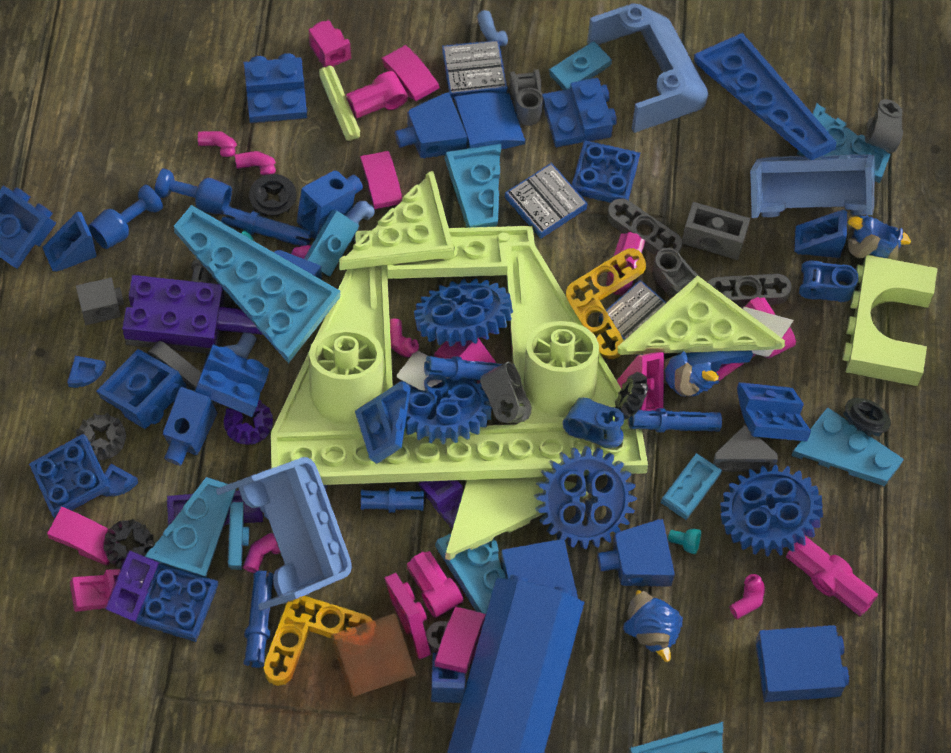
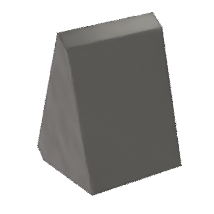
M744 425L715 453L712 464L720 468L722 472H749L750 469L754 472H760L761 466H765L767 472H771L773 466L777 463L778 457L777 453L759 437H753L749 429Z

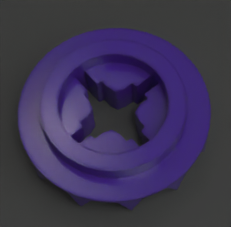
M258 400L257 407L252 417L255 416L253 418L254 429L248 423L241 424L243 422L241 412L232 408L226 409L223 422L227 435L235 442L245 445L256 444L264 440L271 432L273 426L270 408L266 407L261 400Z

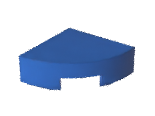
M75 356L67 382L68 387H84L96 381L106 368L105 361Z
M110 464L104 475L111 489L101 495L119 496L127 493L137 485L138 479Z

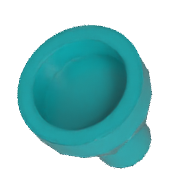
M688 529L686 533L670 530L668 542L683 545V549L688 553H697L701 540V530Z

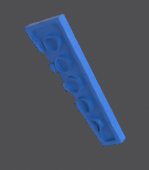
M743 33L694 54V62L697 66L810 161L836 149L835 139Z

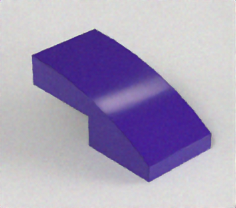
M457 480L419 482V487L424 491L425 496L453 530L463 496L462 485Z
M129 550L116 578L105 610L135 622L159 563Z

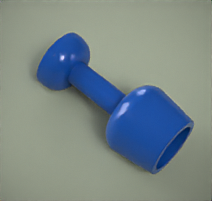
M164 168L160 171L155 184V192L159 198L168 197L171 192L195 198L197 209L205 213L224 215V210L226 206H229L232 196L231 186L213 178H205L200 182L199 186L175 181L173 173Z
M142 186L138 191L139 200L119 214L116 210L106 209L89 224L88 227L91 235L102 248L108 249L125 240L129 235L127 223L143 211L148 210L155 213L163 208L159 196L150 186Z

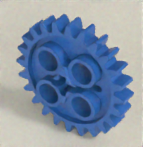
M462 279L461 283L457 285L451 281L450 287L447 288L439 285L440 291L438 292L430 290V297H421L422 303H417V310L414 311L417 331H420L422 337L427 336L429 342L437 339L438 345L448 341L449 346H453L456 342H460L462 346H465L468 340L476 344L478 342L477 338L482 337L488 340L489 333L499 334L498 327L506 328V321H511L513 308L510 293H506L505 287L499 288L498 283L489 285V280H485L480 284L477 279L467 283L465 279Z
M428 376L424 380L425 391L408 384L410 386V395L405 428L407 435L416 432L417 440H421L426 436L429 437V443H432L436 438L440 439L442 444L446 443L447 438H451L454 443H458L459 436L469 440L470 432L478 435L480 427L486 428L487 420H491L492 406L481 383H477V380L460 379L459 381H454L443 376ZM431 380L442 381L433 387L428 385V382Z
M584 446L582 455L574 447L571 448V457H568L563 452L559 453L561 462L558 464L550 460L549 463L553 470L551 472L541 471L547 478L546 481L536 482V485L543 489V493L534 495V498L543 502V504L535 508L538 513H545L539 520L540 523L543 525L551 523L547 532L551 535L558 532L557 540L564 539L565 541L568 537V545L573 548L578 540L583 549H587L590 540L597 548L600 547V538L610 543V533L612 531L615 533L620 532L621 530L618 527L620 523L629 525L630 522L624 517L625 513L635 512V510L628 506V502L637 500V497L628 494V491L636 487L635 484L626 482L632 475L631 472H620L624 463L620 460L613 463L615 455L611 453L606 454L603 458V450L600 448H596L593 455L588 446ZM588 470L589 474L585 483L584 471ZM575 474L577 476L576 485L572 489H566L564 486L566 477ZM606 474L608 479L606 486L597 490L595 487L597 477ZM586 492L591 494V499L588 498L583 503L580 501V496H585ZM568 506H575V516L571 520H564V510ZM599 506H605L607 511L605 517L598 521L595 520V510ZM586 513L587 524L583 525L582 521Z
M777 465L773 466L771 472H767L765 466H761L759 474L750 469L749 478L739 475V485L730 483V492L723 493L724 502L720 503L725 533L731 534L733 543L740 541L743 550L751 545L755 555L761 548L765 549L766 556L770 555L772 549H776L777 553L782 555L783 547H788L789 550L794 552V543L798 542L805 546V536L814 538V528H820L821 526L820 518L823 517L822 497L818 493V487L812 486L810 477L802 480L801 471L791 475L790 467L788 466L783 472H778Z

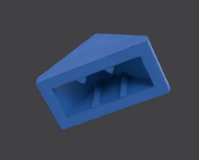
M843 209L797 225L795 229V252L803 255L840 258L847 238V211Z
M76 212L42 247L52 271L55 272L97 257L92 235L81 212Z
M433 653L431 702L461 703L465 690V673L436 667L437 653Z

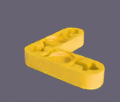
M634 248L623 250L573 281L566 290L567 300L582 325L594 335H598L596 339L599 343V352L607 359H615L621 356L618 353L617 346L624 339L600 300L644 273L646 269L645 258L639 250ZM629 257H632L633 260L639 258L636 262L637 268L632 270L630 266L621 270L624 277L620 278L613 266L618 264V267L622 269L627 266L626 260ZM603 272H611L614 275V281L610 286L603 287L598 284V278ZM592 280L593 285L599 292L594 294L591 289L584 294L586 298L584 301H580L578 298L573 300L576 297L575 291L577 289H581L584 292L591 288L588 282ZM591 313H602L604 319L600 326L591 327L588 325L587 319ZM606 331L612 341L618 339L615 343V350L603 349L607 344L601 333Z
M307 596L288 601L264 663L265 677L269 683L278 686L284 685L291 680L309 631L362 647L371 643L375 637L374 621L365 614ZM300 605L305 606V611L308 614L302 613L300 618L295 617L293 609L298 610ZM315 609H318L316 623H312V615H315ZM326 614H335L340 621L336 627L326 628L321 623L322 618ZM347 618L349 619L350 627L346 626V633H344L342 631L344 629L345 619ZM360 624H364L368 633L363 632L361 637L356 636V631L353 628H359ZM293 633L299 638L298 643L291 648L283 646L280 640L284 634ZM280 654L285 656L283 664L286 672H280L278 676H275L271 667L278 666L281 659Z

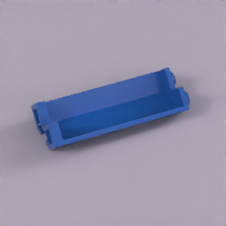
M511 575L510 579L496 578L447 753H544L584 606V601L573 597V591L563 587L552 589L533 584L527 578L518 575Z

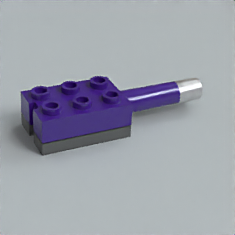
M132 275L129 291L131 307H126L122 327L126 345L152 348L158 341H162L176 351L209 354L212 345L218 346L220 331L263 335L242 309L224 307V290L220 284Z

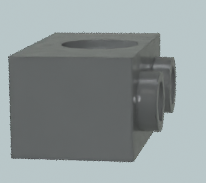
M693 202L685 225L682 244L738 260L750 218Z

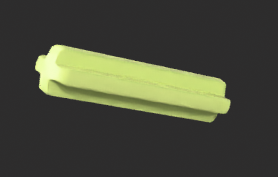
M327 66L319 70L320 79L347 141L358 139L360 137V129L334 67Z

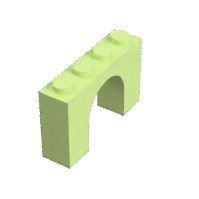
M867 255L863 266L857 265L856 268L859 288L858 291H853L850 308L855 309L854 317H849L846 334L851 335L850 343H845L842 360L847 361L846 372L918 386L924 371L927 346L897 341L884 336L874 326L870 311L877 305L885 302H900L928 308L934 295L937 268Z

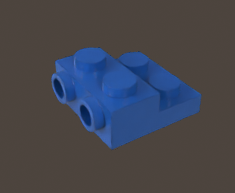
M283 54L278 59L267 60L263 56H255L250 59V62H244L250 123L307 118L301 57L295 58L293 54Z
M599 78L571 82L570 89L542 94V104L555 147L583 143L584 140L594 141L611 138L612 128L616 125V114L613 108L608 109L606 102H609L608 88L606 85L600 84Z
M3 185L0 189V257L18 269L34 245L40 247L56 222L50 218L53 213L40 203L36 207L30 204L28 201L31 196L18 187L12 191Z
M212 345L203 365L195 392L208 396L215 402L252 417L266 382L269 368L263 366L262 363L255 359L248 360L236 355L227 347Z
M137 349L97 390V393L101 399L120 409L125 418L146 429L151 423L156 424L162 419L164 410L172 402H175L180 387L186 388L187 386L177 370Z

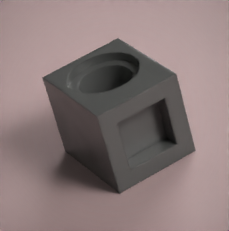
M112 277L76 285L85 325L121 317L119 306L124 305L120 287L114 288Z

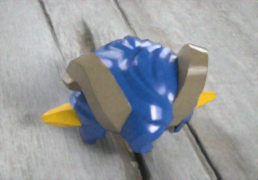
M858 215L850 217L848 220V224L854 227L853 238L848 240L849 252L856 258L860 259L871 255L897 260L898 250L901 248V245H909L911 243L908 235L903 232L902 228L898 230L897 227L888 226L877 218L874 219L868 215Z
M684 351L664 361V384H668L680 396H698L700 393L710 390L714 384H719V376L711 370V363L708 361L691 366L687 363L688 357Z
M638 590L628 607L629 620L623 624V630L628 635L637 638L638 642L645 645L651 652H657L665 662H669L671 658L669 648L675 644L678 634L681 632L680 628L683 626V617L679 615V611L673 609L665 601L653 598L646 591L641 592Z

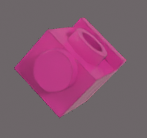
M329 20L321 21L309 29L310 47L323 67H334L351 59L348 38L344 39L342 32L338 28L334 29Z

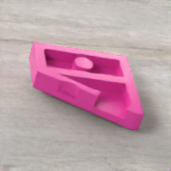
M397 573L385 577L390 600L406 634L411 633L417 657L420 660L431 655L423 621L427 617L421 603H414L413 600L415 598L408 582L403 584Z

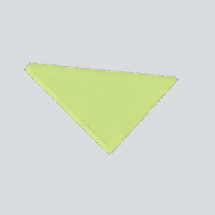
M429 171L426 174V178L419 185H415L402 197V202L397 207L391 208L378 221V225L370 233L367 232L354 244L353 250L346 257L342 256L339 259L340 270L454 257V247L433 171Z
M697 275L618 345L617 348L620 355L648 354L659 351L664 353H681L682 351L690 353L776 350L785 347V340Z
M547 478L467 480L445 559L451 560L460 552L469 548L473 550L492 541L493 537L506 531L512 532L529 524L530 520L545 514L538 513L535 510L543 502L534 498V495L543 493V489L537 486L536 482H545ZM564 481L566 489H572L576 485V483ZM586 492L585 496H580V498L583 499L587 497L588 492Z

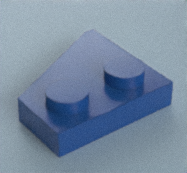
M403 380L355 410L369 458L376 464L402 448L410 395V386Z

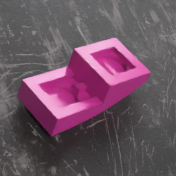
M406 45L382 57L384 67L388 71L396 73L406 93L414 101H418L439 89V84L431 72Z
M389 151L360 156L374 209L399 205L402 202V194Z
M61 507L47 533L49 539L77 549L79 555L108 566L110 562L103 548L104 538L109 529L76 512Z
M120 569L106 570L104 575L72 577L70 588L74 612L105 608Z
M455 607L437 653L436 667L466 674L475 656L476 643L482 631L485 613Z

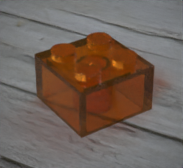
M395 613L330 635L351 697L416 676Z

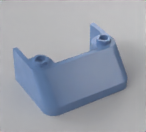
M629 4L591 17L587 45L593 41L600 45L641 31L663 72L658 77L656 84L660 95L635 104L631 128L634 133L698 111L706 105L708 90L670 20L640 4Z
M823 155L812 161L806 156L765 157L757 159L750 170L752 218H758L760 213H762V217H777L779 212L784 211L786 208L844 207V209L850 210L851 215H873L874 155Z
M302 457L216 489L217 495L239 488L242 499L249 507L258 508L264 506L285 565L276 569L273 576V583L278 596L258 604L259 610L300 598L341 580L350 574L352 564L317 466L310 458Z

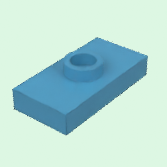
M593 41L552 67L549 75L563 90L570 89L571 82L591 79L611 66L612 59Z
M332 209L304 259L320 265L321 272L330 277L360 225L339 211Z
M696 453L662 497L661 504L687 520L721 475L722 470Z
M232 502L230 504L228 565L231 570H242L243 546H249V527H243V502Z

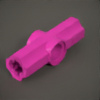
M806 536L805 546L798 542L794 543L795 551L789 550L786 558L808 574L813 585L821 593L829 597L834 595L860 617L870 608L876 600L878 593L856 577L851 566L843 558L834 554L830 556Z

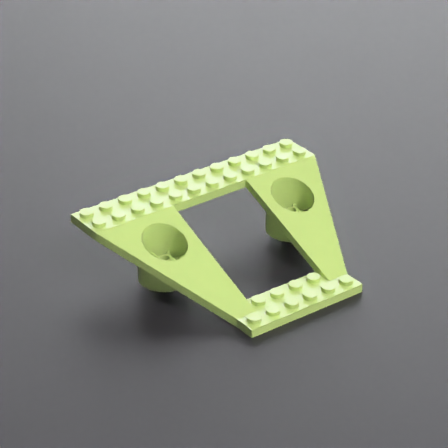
M532 226L449 228L454 247V257L347 269L338 288L341 292V297L325 316L271 431V469L302 457H308L317 466L323 485L545 477L541 473L542 470L549 472L553 470L549 463L550 460L559 464L561 462L559 453L563 452L568 457H571V448L573 447L582 455L584 446L590 447L592 455L596 448L603 450V458L608 453L615 455L613 463L619 460L624 463L620 472L629 471L631 474L647 473L648 469L642 429H630L628 419L624 420L621 426L624 435L623 442L615 448H604L593 442L575 438L569 435L563 428V420L577 399L585 397L594 402L615 408V400L618 398V392L621 390V387L599 352V343L596 336L582 325L536 248ZM368 230V231H356V233H355V244H356L367 232L370 233L372 230ZM506 275L507 291L510 293L513 308L510 321L512 361L520 374L521 383L531 403L532 410L529 418L525 422L517 424L480 427L478 435L470 432L469 440L459 436L458 443H454L451 438H447L445 444H442L438 438L429 443V437L426 436L421 440H417V433L407 435L405 428L401 449L377 464L370 460L355 410L393 387L388 279ZM588 470L584 471V476L589 474Z

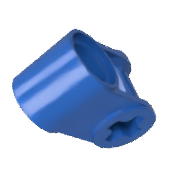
M806 261L801 265L803 284L799 287V294L802 297L847 302L852 299L853 291L856 290L858 273L852 266L829 264L820 261ZM842 281H843V282H846V283L849 284V285H846V286L840 285L838 282H842Z
M582 397L577 399L562 423L563 428L569 435L593 442L604 448L618 447L624 439L623 431L621 430L624 422L623 413L617 408L594 402L589 398Z

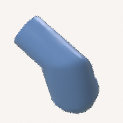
M487 10L481 11L477 18L480 29L487 41L499 40L500 46H506L508 43L506 32H496L491 13Z
M359 201L345 216L358 224L362 219L369 220L372 218L375 209L367 201Z
M243 333L238 344L224 347L231 349L236 355L247 359L257 338L253 334Z

